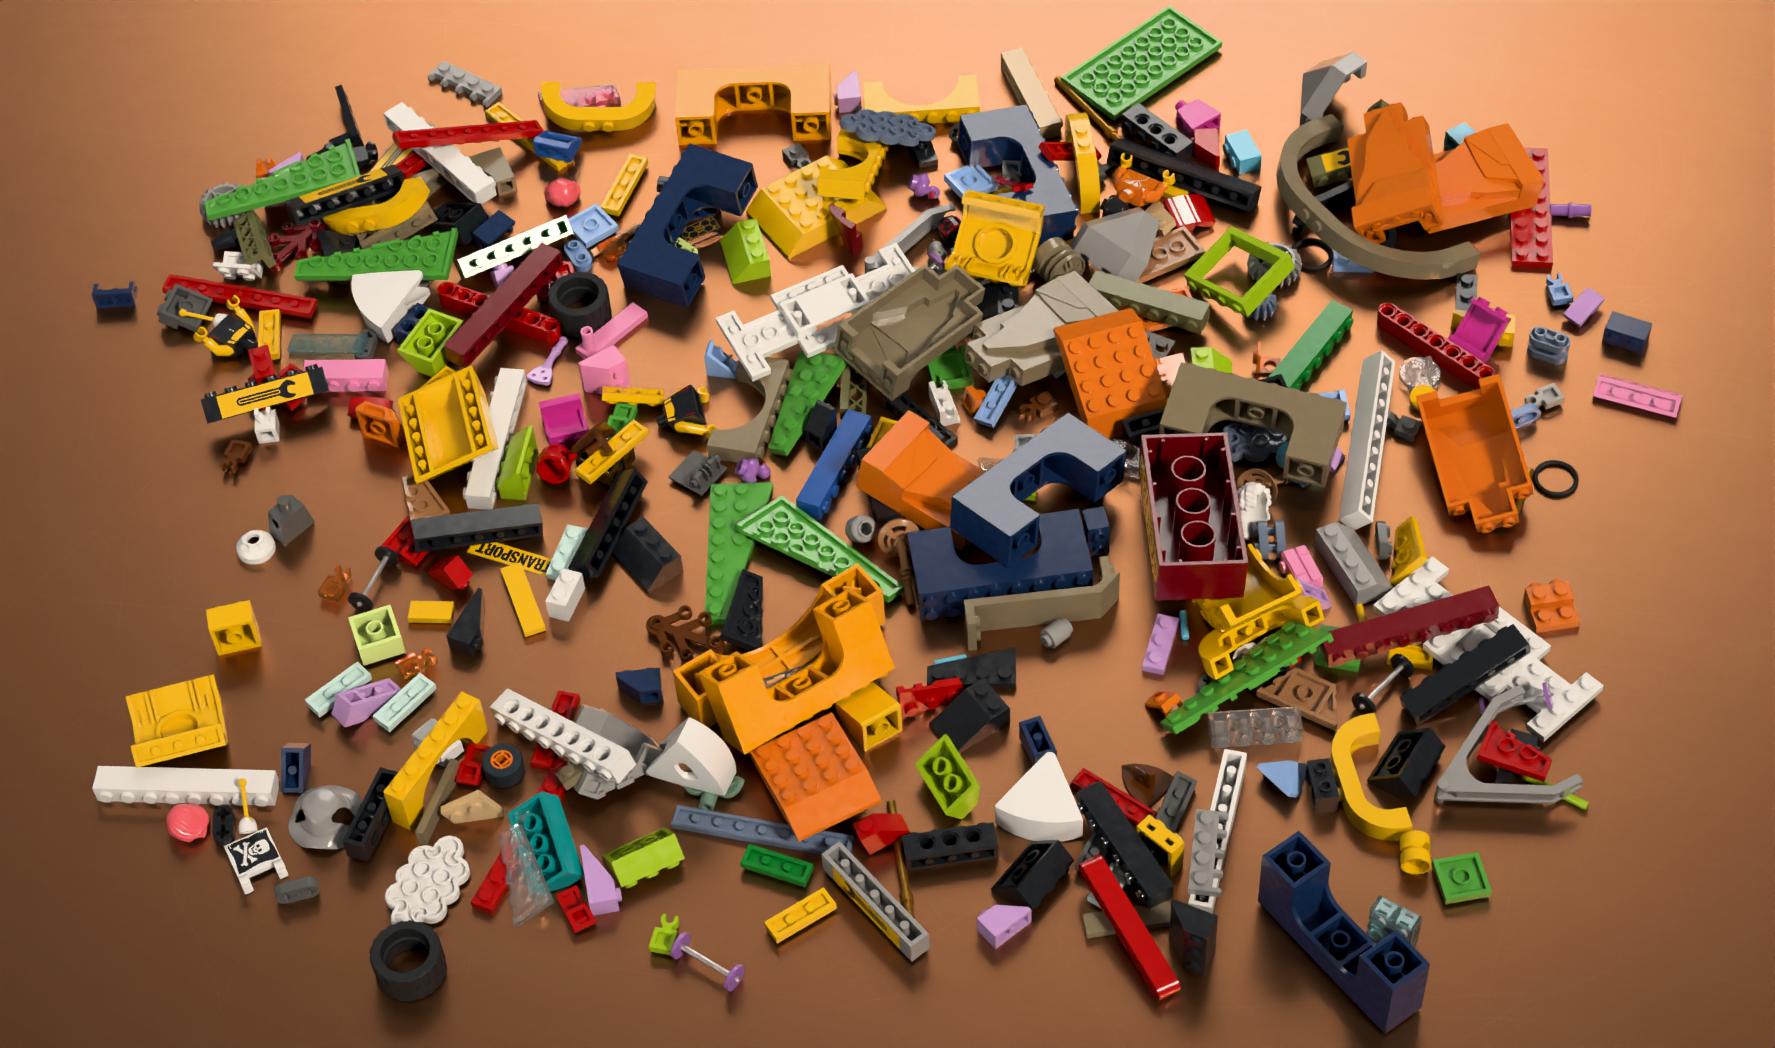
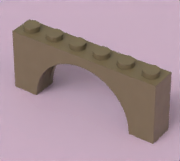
M500 147L469 157L473 164L480 166L488 177L491 176L495 180V189L499 196L517 191L515 176ZM434 168L414 174L409 178L422 177L430 190L427 200L437 189L450 183Z
M765 357L764 359L771 368V374L755 381L751 380L741 362L738 361L736 366L737 380L756 388L765 398V404L761 412L752 421L743 426L727 430L712 429L707 443L708 457L716 454L720 456L722 461L738 463L741 458L746 460L754 458L758 461L759 458H763L764 445L769 442L770 428L775 425L776 412H779L781 409L782 396L785 397L787 391L786 384L790 381L793 373L789 366V360Z

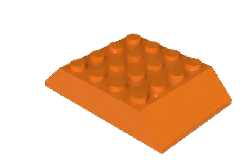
M1132 308L1053 328L1083 423L1111 440L1123 437L1122 420L1166 407L1167 398L1142 321Z
M832 712L767 742L748 753L798 842L882 802L867 768Z

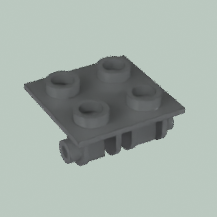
M693 450L668 478L702 496L711 487V484L727 470V467L720 463V456L715 454L714 456L707 457Z

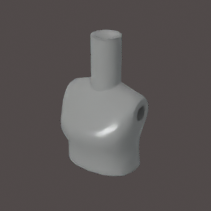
M939 241L931 242L927 249V254L933 252L939 258L942 257L944 262L947 252L943 248L942 243ZM930 257L928 259V267L934 263Z

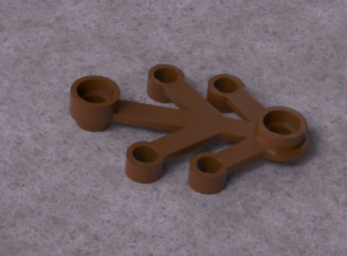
M688 605L681 606L677 613L666 617L661 615L651 616L646 622L647 631L657 636L661 653L665 656H669L674 652L673 644L667 640L665 633L674 636L683 662H689L694 658L693 651L687 646L685 639L707 646L708 650L711 649L718 654H723L726 649L724 640L719 639V636L710 638L691 632L702 626L707 627L712 623L711 615L708 612H701L697 619L677 627L671 625L680 620H689L692 617V610ZM665 647H670V649L664 650ZM685 653H690L687 657L683 656Z

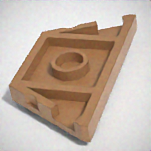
M1295 667L1288 671L1286 675L1274 679L1271 685L1264 689L1260 687L1257 690L1256 696L1334 731L1337 729L1336 685Z

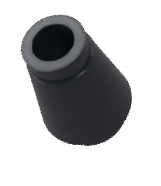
M229 228L210 241L215 252L237 247L239 244L235 228L232 230Z

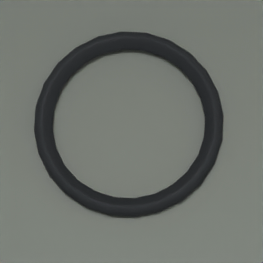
M1303 239L1292 247V249H1296L1303 243L1316 242L1327 248L1329 252L1328 260L1319 266H1306L1302 264V268L1306 270L1323 269L1333 259L1332 248L1320 239Z
M1559 460L1545 461L1539 464L1533 473V481L1537 488L1552 496H1564L1573 492L1579 482L1576 470L1568 463ZM1546 465H1562L1572 472L1574 483L1566 491L1553 492L1542 487L1538 481V472Z

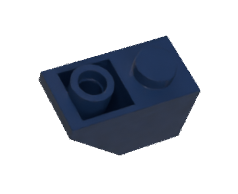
M660 667L615 672L618 689L640 704L664 702Z

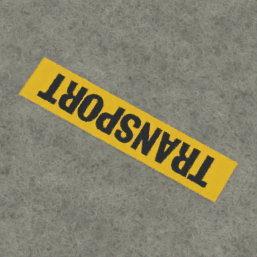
M497 542L471 545L467 551L468 553L507 565L521 562L524 570L546 576L547 569L552 560Z

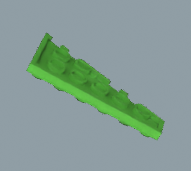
M799 351L768 447L772 454L788 456L805 430L817 400L824 401L848 363L842 357L819 353L807 358L804 351Z

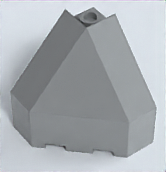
M1353 51L1346 55L1323 60L1304 72L1301 88L1300 126L1323 117V112L1342 84L1351 80V74H1354L1359 79L1365 77L1367 61Z
M1136 207L1084 222L1070 247L1099 270L1137 282L1148 265L1160 220L1142 208Z
M583 704L575 721L572 722L627 749L636 765L619 784L612 780H604L595 771L591 773L584 770L579 783L573 786L578 794L598 800L606 796L605 793L615 788L619 790L635 782L634 779L644 774L648 776L646 773L648 767L664 750L652 737L600 707L596 709Z

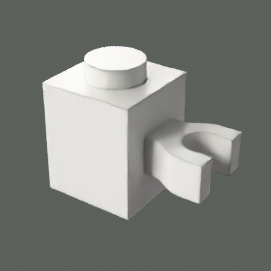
M266 407V410L259 411L258 408H254L255 433L258 443L280 441L279 420L276 410Z

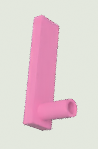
M633 302L594 334L591 327H583L581 329L582 343L575 348L576 354L587 359L614 345L648 318L647 311Z

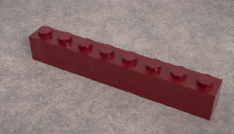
M542 242L537 248L533 249L531 254L520 263L519 267L507 277L505 282L500 287H497L495 292L483 302L482 306L470 316L469 320L458 329L451 339L446 341L444 350L447 360L463 368L468 367L563 266L561 251Z
M1488 585L1328 631L1334 640L1331 643L1325 641L1319 647L1328 667L1340 666L1346 662L1356 659L1361 660L1377 653L1382 654L1394 648L1406 647L1409 644L1427 641L1440 635H1448L1460 629H1469L1474 625L1490 623L1498 619L1499 604Z

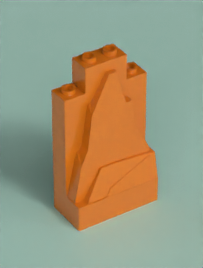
M1402 102L1363 113L1366 133L1347 139L1356 205L1351 207L1353 224L1357 233L1363 238L1380 244L1386 242L1383 231L1418 220L1424 230L1444 225L1430 127L1424 116L1413 117L1408 120V114Z
M1508 123L1490 127L1466 136L1464 141L1455 149L1434 154L1444 225L1428 229L1427 232L1431 234L1536 206L1544 178Z
M1500 374L1478 379L1480 389L1439 399L1437 390L1416 396L1421 421L1427 436L1449 516H1460L1467 511H1471L1477 533H1489L1495 528H1507L1518 523L1519 517L1514 499H1525L1534 494L1532 481Z
M908 410L862 458L856 487L926 530L950 527L951 498L953 494L962 490L969 482L980 477L985 471L953 453L928 429L930 422ZM951 528L954 547L963 551L968 545L971 546L973 544Z

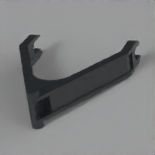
M1353 180L1315 198L1329 211L1355 201ZM1297 215L1294 216L1292 223L1295 224V227L1292 229V232L1300 235L1307 225ZM1396 227L1387 229V240L1383 246L1395 249L1397 240Z

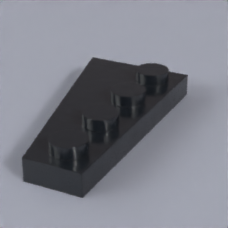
M1016 647L927 666V686L937 680L959 677L963 689L970 687L983 678L993 689H1016Z

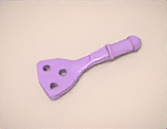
M566 337L559 338L558 343L552 348L545 363L529 372L527 380L541 385H549L553 377L552 365L557 356L561 354L562 349L567 345L568 339Z

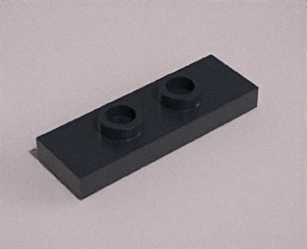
M919 141L918 145L911 146L919 168L938 165V158L931 141Z

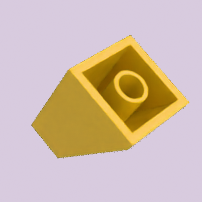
M874 682L869 683L865 688H860L851 693L848 698L835 702L836 716L864 752L902 732L901 705Z

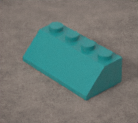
M541 791L508 813L534 895L567 888L584 877L559 796Z

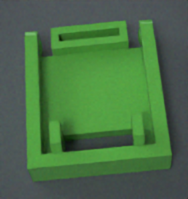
M964 344L960 345L961 354H958L956 346H952L927 365L930 379L935 382L937 388L942 387L943 380L946 381L948 390L974 386L971 366L965 360L966 348Z

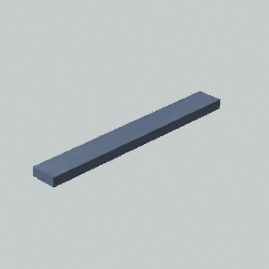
M681 805L676 806L671 821V828L815 854L824 853L839 841L852 852L855 837L852 835L823 830L798 842L789 824Z

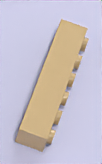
M1022 47L1001 52V68L1020 105H1027L1029 111L1033 113L1036 125H1039L1042 138L1046 140L1061 136L1063 120L1061 116L1057 115L1055 104L1050 102L1049 93L1044 90L1041 78L1038 79L1036 68L1031 65L1029 55L1025 54Z

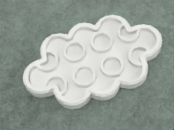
M444 836L433 847L422 845L410 852L408 864L401 866L395 874L396 883L390 885L385 893L386 903L393 910L391 914L392 925L408 920L433 924L441 921L446 916L448 911L447 905L452 904L459 898V886L464 884L470 876L469 865L462 858L464 847L459 838L456 836Z

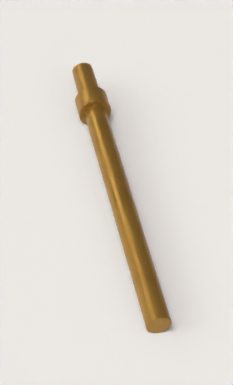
M1060 76L1054 78V82L1087 113L1110 140L1116 141L1118 138H1121L1118 135V131L1113 126H1109L1070 86L1061 80Z
M895 800L887 801L888 814H897ZM901 838L893 842L901 890L899 894L900 904L915 919L913 911L914 897L909 887Z

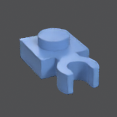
M1557 273V280H1553L1550 274L1546 278V284L1548 285L1547 293L1553 306L1573 303L1574 299L1568 283H1562L1563 277L1560 273Z

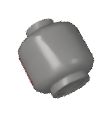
M856 515L847 521L845 532L847 537L853 542H869L876 534V524L869 516Z

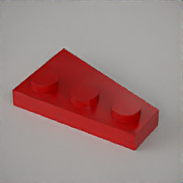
M959 677L937 680L928 686L917 683L913 685V688L905 689L904 686L896 687L897 702L901 705L902 719L915 716L917 713L928 709H934L944 703L952 702L963 692L962 682Z

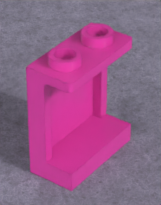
M1479 296L1478 299L1471 298L1470 302L1472 304L1456 332L1450 334L1448 340L1481 361L1487 362L1510 323L1511 318L1506 316L1507 311L1496 307V309L1490 307V302Z
M579 393L539 402L549 445L562 444L567 448L573 447L589 431Z

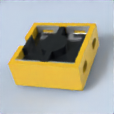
M1148 815L1137 825L1136 832L1166 875L1172 878L1183 867L1184 841L1177 833H1172L1168 830L1162 821Z

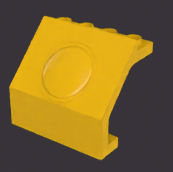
M967 190L962 196L961 204H964L963 216L954 249L945 262L944 270H949L954 265H958L972 278L982 277L995 283H1009L1010 286L1014 287L1027 286L1042 232L1045 205Z
M214 674L126 696L134 730L135 744L131 745V750L136 768L224 746L228 743L221 695L219 694Z

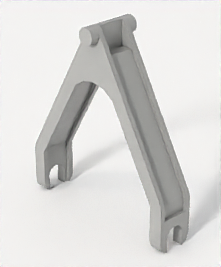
M947 204L928 209L884 247L897 243L902 252L905 253L931 230L938 228L940 220L944 218L946 213L956 211L955 206ZM878 252L872 257L865 258V274L885 266ZM912 266V267L914 268V270H917L918 268H920V267ZM934 269L938 276L946 272L945 270ZM973 278L984 288L991 284L989 279L979 281L980 278Z
M1519 685L1492 699L1452 762L1438 780L1434 800L1439 803L1443 801L1552 804L1579 791L1584 781L1579 774H1576L1553 786L1492 784L1480 782L1469 773L1466 762L1489 728L1491 720H1494L1497 714L1524 700L1522 694L1526 692L1522 685Z

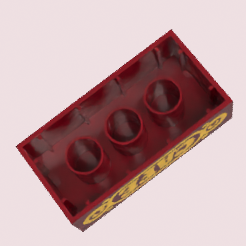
M1227 432L1141 435L1138 474L1155 600L1178 601L1187 599L1244 598L1248 557Z

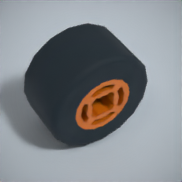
M497 744L489 748L483 756L482 766L485 778L491 785L506 788L515 785L522 779L525 767L522 754L517 747L511 744Z

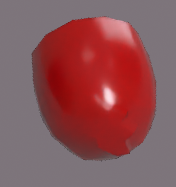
M562 444L548 445L537 458L538 475L551 484L564 482L570 476L572 461L576 458L577 453L570 454V450Z

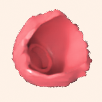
M557 178L548 184L544 190L545 199L556 207H569L577 201L581 193L580 186L575 181H570L566 178Z
M183 803L174 806L169 811L166 818V828L172 837L186 842L206 837L209 815L202 806L195 803Z

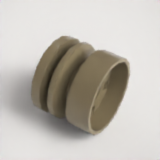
M1054 237L1045 241L1036 250L1032 268L1048 283L1059 276L1073 271L1082 276L1085 269V261L1062 238Z

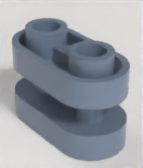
M1537 326L1530 331L1527 353L1531 357L1555 365H1561L1567 361L1571 340L1564 333Z
M1274 520V527H1267L1266 521H1257V525H1253V538H1257L1254 548L1260 551L1262 560H1268L1269 553H1276V559H1281V553L1286 551L1284 521ZM1274 535L1275 544H1268V536Z

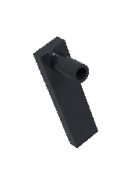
M342 84L336 86L335 90L350 132L332 138L329 142L339 146L344 144L346 139H350V142L355 143L356 147L365 146L349 98Z

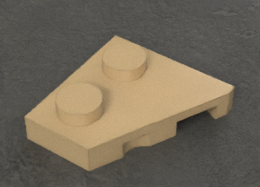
M1159 202L1153 203L1145 210L1160 220L1156 235L1165 236L1176 226L1175 219Z
M476 790L441 806V815L457 824L503 817L504 808L480 790Z

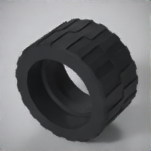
M589 272L569 273L556 280L549 289L548 302L551 317L558 320L560 331L566 336L579 338L581 337V329L586 326L591 327L594 334L611 319L612 311L608 287L604 280ZM577 301L593 302L584 308H567L568 305Z
M408 920L391 924L379 933L370 948V962L378 985L391 998L399 1001L420 1000L432 994L445 978L447 963L439 937L430 926L422 922ZM418 949L429 953L426 961L415 970L395 972L388 969L393 958L406 950Z

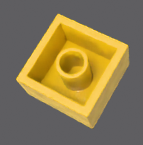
M250 600L206 610L209 632L218 656L262 646L259 626Z

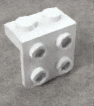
M224 251L223 263L213 262L212 267L226 279L235 280L236 277H243L244 280L255 281V278L262 279L264 261L261 259L252 265H247L242 252Z

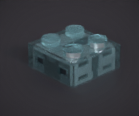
M1379 895L1370 909V921L1366 934L1380 942L1397 930L1415 947L1419 938L1422 917Z

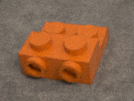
M1556 579L1546 585H1540V583L1535 582L1525 588L1523 599L1535 633L1579 627L1580 620L1574 607L1575 598L1568 581L1562 582L1560 579Z

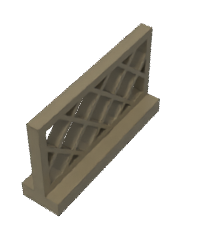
M426 200L423 206L406 221L390 228L356 233L363 249L371 248L373 244L397 239L404 240L438 220ZM367 234H373L365 239Z

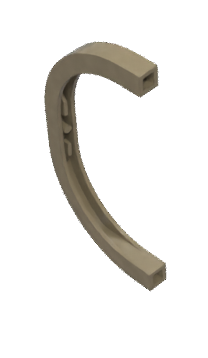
M1332 114L1303 124L1287 138L1283 145L1276 170L1279 191L1286 204L1297 217L1337 253L1373 271L1409 279H1441L1476 269L1481 253L1469 241L1447 249L1430 252H1412L1386 247L1363 238L1347 228L1308 191L1299 176L1297 162L1309 151L1339 141L1344 125Z

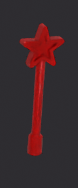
M1000 176L995 178L996 184L1011 186L1013 192L1027 191V189L1033 188V183L1025 184L1023 182L1018 184L1005 180V178Z

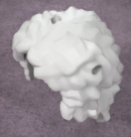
M1248 482L1237 490L1245 540H1250L1253 537V525H1257V521H1266L1267 523L1270 520L1268 511L1272 503L1270 500V489L1265 488L1261 483Z

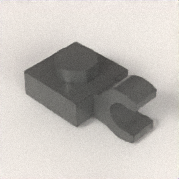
M1388 411L1386 428L1394 429V435L1414 442L1421 429L1422 422L1402 415L1401 419H1399L1395 413Z

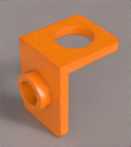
M1258 341L1257 352H1253V364H1256V375H1270L1274 369L1268 370L1264 365L1266 363H1273L1277 367L1280 363V358L1261 357V342Z
M1164 690L1157 691L1145 702L1146 706L1161 708L1165 717L1170 713L1172 705L1176 704L1178 708L1183 705L1176 692Z

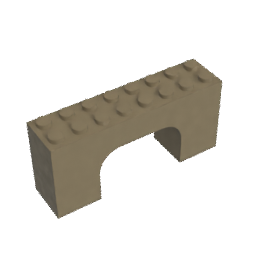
M1180 362L1160 422L1159 435L1208 433L1212 425L1222 420H1234L1275 430L1284 434L1290 441L1285 455L1283 478L1325 488L1344 426L1347 402L1337 398L1323 397L1316 393L1303 392L1296 388L1282 387L1275 383L1258 381L1255 378H1245L1234 373H1225L1213 368L1196 366L1193 363Z

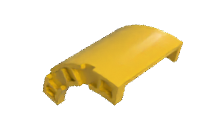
M1250 543L1246 548L1248 570L1244 598L1190 600L1193 605L1199 604L1202 609L1200 614L1212 627L1220 632H1227L1297 599L1302 593L1300 582L1297 579L1294 580L1292 574L1287 575L1285 579L1277 576L1264 563L1260 551L1257 548L1255 549Z

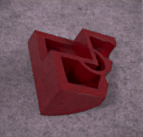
M831 203L828 208L845 248L854 256L863 247L862 233L856 230L854 222L846 219L845 210Z

